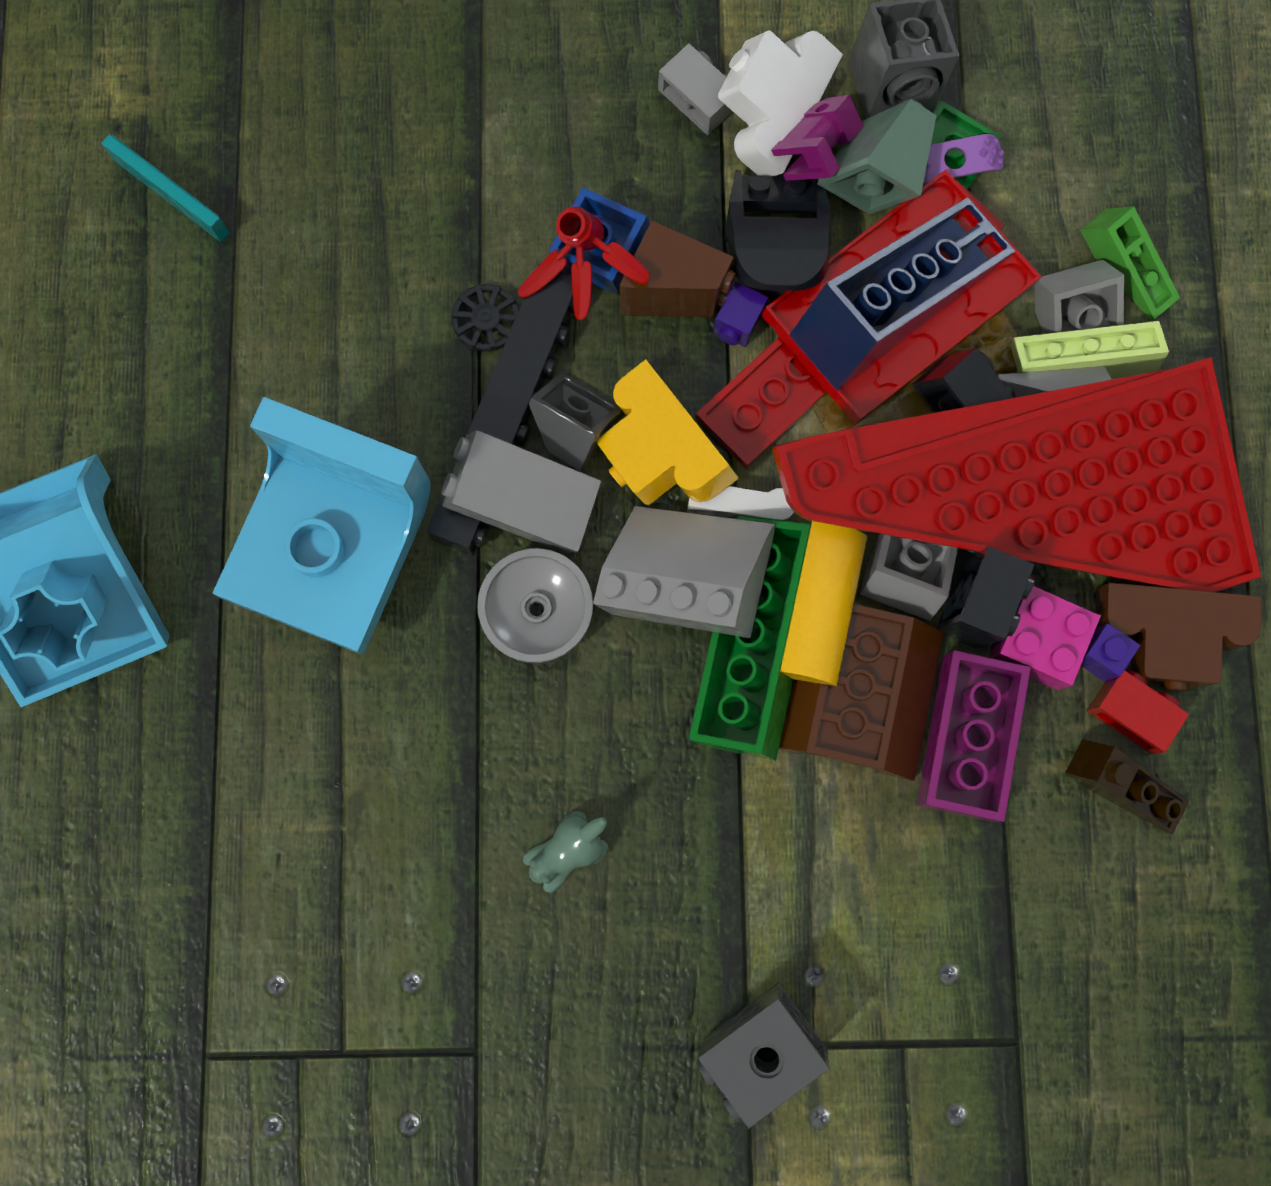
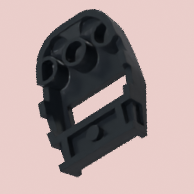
M736 170L724 233L725 242H728L730 249L729 255L734 257L732 271L736 273V277L741 282L760 290L800 291L812 288L824 279L828 270L831 244L830 202L825 189L817 184L818 179L786 181L784 177L742 176L741 170ZM744 212L816 213V218L744 217Z

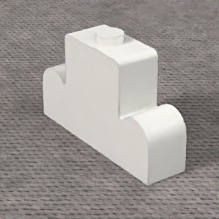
M770 30L746 40L742 48L733 56L729 63L731 70L718 93V98L748 124L747 128L740 130L736 135L734 150L741 162L758 176L772 177L784 173L792 155L774 156L771 149L787 136L813 105L820 101L843 55L817 31L807 32L785 43Z

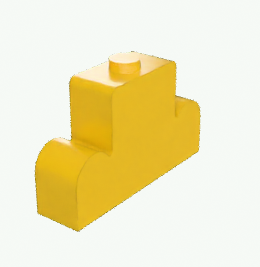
M646 359L618 381L613 390V398L626 417L599 437L597 444L613 466L608 471L621 487L627 484L644 504L650 505L670 488L678 484L690 499L700 503L713 499L739 479Z

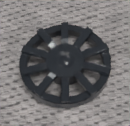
M478 284L466 290L463 294L461 293L455 302L451 312L453 329L459 340L467 347L481 352L495 351L504 347L510 333L501 325V321H513L514 323L519 308L513 296L502 289L501 286ZM483 293H492L489 302L484 301ZM477 294L479 304L475 305L469 298ZM498 295L506 299L498 306L494 305ZM465 303L472 309V312L460 311ZM511 305L514 315L500 314L499 312ZM458 318L471 319V322L466 323L460 328L458 326ZM474 327L476 331L472 340H470L463 333ZM498 330L505 337L495 342L493 333ZM481 334L488 336V344L477 343Z

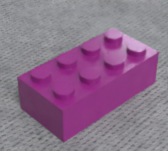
M955 650L943 656L916 806L988 822L1005 821L1031 667Z

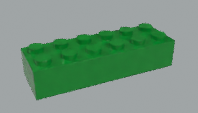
M738 516L737 519L770 523L774 524L776 528L751 637L746 638L712 632L689 740L708 748L776 761L793 679L780 670L811 524Z

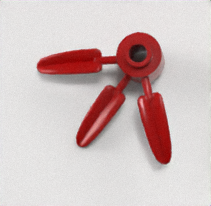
M574 206L565 209L558 216L556 222L557 235L566 245L560 252L553 250L520 286L518 296L529 297L551 282L566 267L567 260L564 257L573 247L576 248L577 262L573 263L571 267L574 314L577 320L581 321L587 317L592 294V266L588 261H584L583 251H590L599 247L604 251L602 255L604 261L640 284L648 283L650 273L632 254L618 243L611 242L609 245L605 244L602 241L604 228L601 220L585 209Z

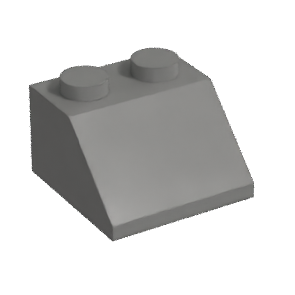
M1104 260L1042 276L1034 285L1035 313L1043 334L1124 325V274Z
M879 534L866 566L860 595L931 621L948 598L958 548Z

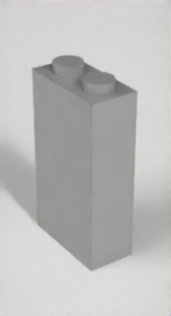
M478 430L467 434L466 438H460L454 451V459L458 460L454 473L447 475L441 490V494L445 496L443 507L565 554L579 551L601 484L600 480Z

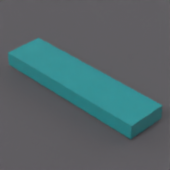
M109 134L101 143L117 164L222 243L230 234L219 215L115 136Z

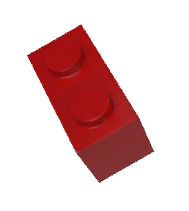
M1124 670L1120 677L1105 681L1086 711L1150 755L1166 752L1189 716V713L1179 707L1180 702L1167 693L1156 692L1146 685L1147 680L1143 676L1132 670Z

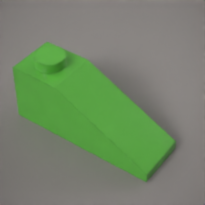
M1134 206L1107 208L1080 230L1095 260H1104L1124 274V292L1149 319L1155 320L1180 299Z

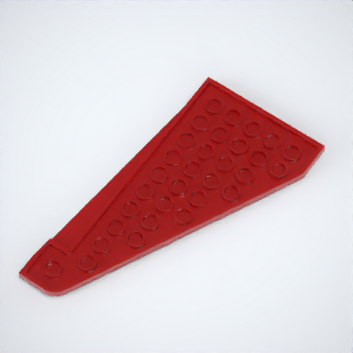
M1212 357L1160 371L808 436L772 447L786 501L797 515L809 521L980 552L989 546L1028 562L1173 589L1218 592L1261 577Z

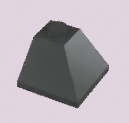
M563 372L559 373L533 395L529 401L530 409L548 453L559 458L564 465L574 467L579 471L599 450L600 447L597 444L599 437L614 426L622 413V410L616 403Z

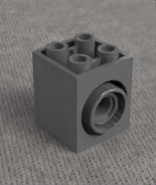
M893 0L869 3L848 62L865 119L909 99L921 103L924 108L933 113L960 56L941 0Z
M779 982L704 1037L698 1056L701 1062L698 1064V1069L710 1086L717 1084L725 1095L723 1103L729 1114L736 1121L742 1119L748 1129L830 1069L827 1047ZM769 1047L774 1049L776 1052L772 1054L762 1053L759 1049Z

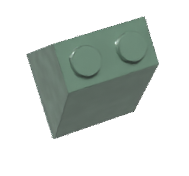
M909 99L863 120L864 127L849 143H844L834 156L840 169L832 178L818 179L817 184L869 215L921 196L936 115L924 108L921 103Z

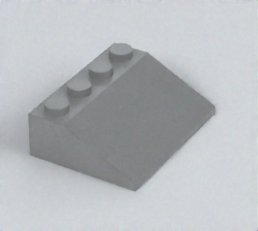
M635 506L602 566L593 604L611 615L750 638L776 526L770 523Z

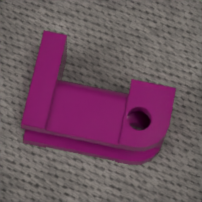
M850 95L826 98L813 105L787 136L771 149L774 156L802 154L783 174L786 181L832 178L840 169L831 149L836 144L849 143L864 127Z

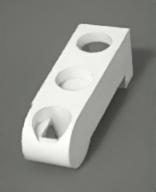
M728 486L707 502L699 503L689 498L687 513L731 519L744 516L789 522L794 514V511L786 501L783 488L762 492Z

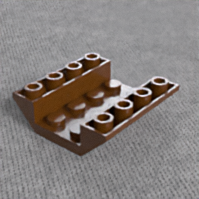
M853 604L837 686L793 679L779 750L799 755L807 753L875 769L876 773L914 781L944 632L913 617Z

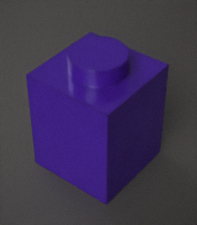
M735 281L716 317L713 332L717 333L718 337L727 344L734 346L739 344L746 348L762 317L761 313L766 307L768 297Z
M1104 624L1095 629L1081 666L1104 682L1118 678L1122 675L1140 645L1110 624Z

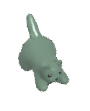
M572 811L564 816L551 839L529 849L523 855L524 864L530 865V880L535 883H544L543 889L545 892L553 893L562 886L567 877L576 868L599 863L608 851V844L598 836L607 825L606 818L600 817L588 822L586 815L580 811Z

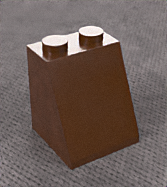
M651 221L634 255L650 273V280L647 284H640L624 275L620 283V313L625 316L714 317L718 306H723L732 289L731 286L736 276V273L731 271L734 257Z

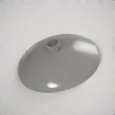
M525 549L506 556L486 575L478 595V616L485 635L503 654L522 662H549L569 653L583 639L592 619V592L585 575L570 559L560 553L547 549ZM534 604L544 606V612L541 615L534 616L530 613V609Z

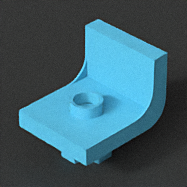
M263 397L250 427L267 446L268 461L265 476L212 594L225 601L364 656L424 517L430 495V480L415 455Z
M97 454L0 492V675L20 707L29 705L166 648L170 635L118 543L108 521L103 498L111 479Z

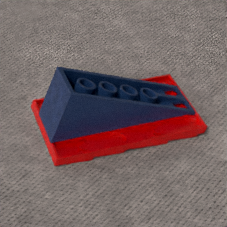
M944 170L923 186L921 196L901 203L829 258L827 273L819 284L805 290L786 291L765 307L761 316L770 327L774 328L776 334L794 355H797L799 361L817 382L821 383L823 389L840 409L845 411L846 416L852 423L857 425L896 395L902 388L934 365L940 358L985 325L991 318L1023 295L1042 276L947 170Z

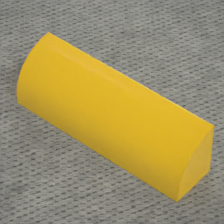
M812 521L780 670L791 679L837 686L867 541V535L856 529Z

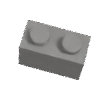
M688 43L659 70L658 90L707 136L733 113L718 98V93L728 74L723 75L713 66L711 59L703 51L698 52Z

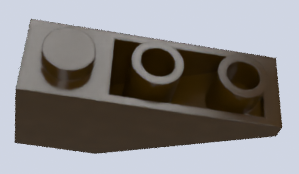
M1082 739L1065 772L1090 791L1168 834L1173 835L1189 803V800L1114 746Z

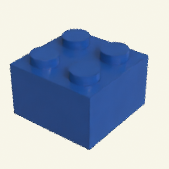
M583 187L572 206L581 207L601 220L604 228L602 241L605 244L609 245L611 242H616L633 256L650 225L646 215ZM558 235L548 251L549 254L553 250L560 252L566 245L560 240ZM574 247L564 257L567 260V265L563 270L570 274L572 264L577 262L576 248ZM599 247L590 251H583L584 261H588L592 266V284L620 296V283L624 274L604 261L602 257L604 251Z

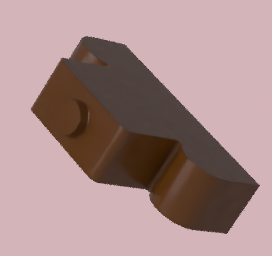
M1107 583L1096 589L1095 613L1101 616L1096 628L1108 623L1126 636H1132V640L1138 643L1140 647L1131 659V670L1143 676L1147 683L1163 684V690L1186 692L1188 687L1202 688L1220 683L1222 680V650L1229 651L1250 645L1260 636V596Z

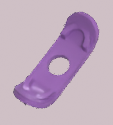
M982 134L932 144L923 185L929 183L944 170H947L953 178L1002 170L1004 151L995 135ZM951 149L960 150L965 157L964 165L959 169L949 168L944 161L947 151Z

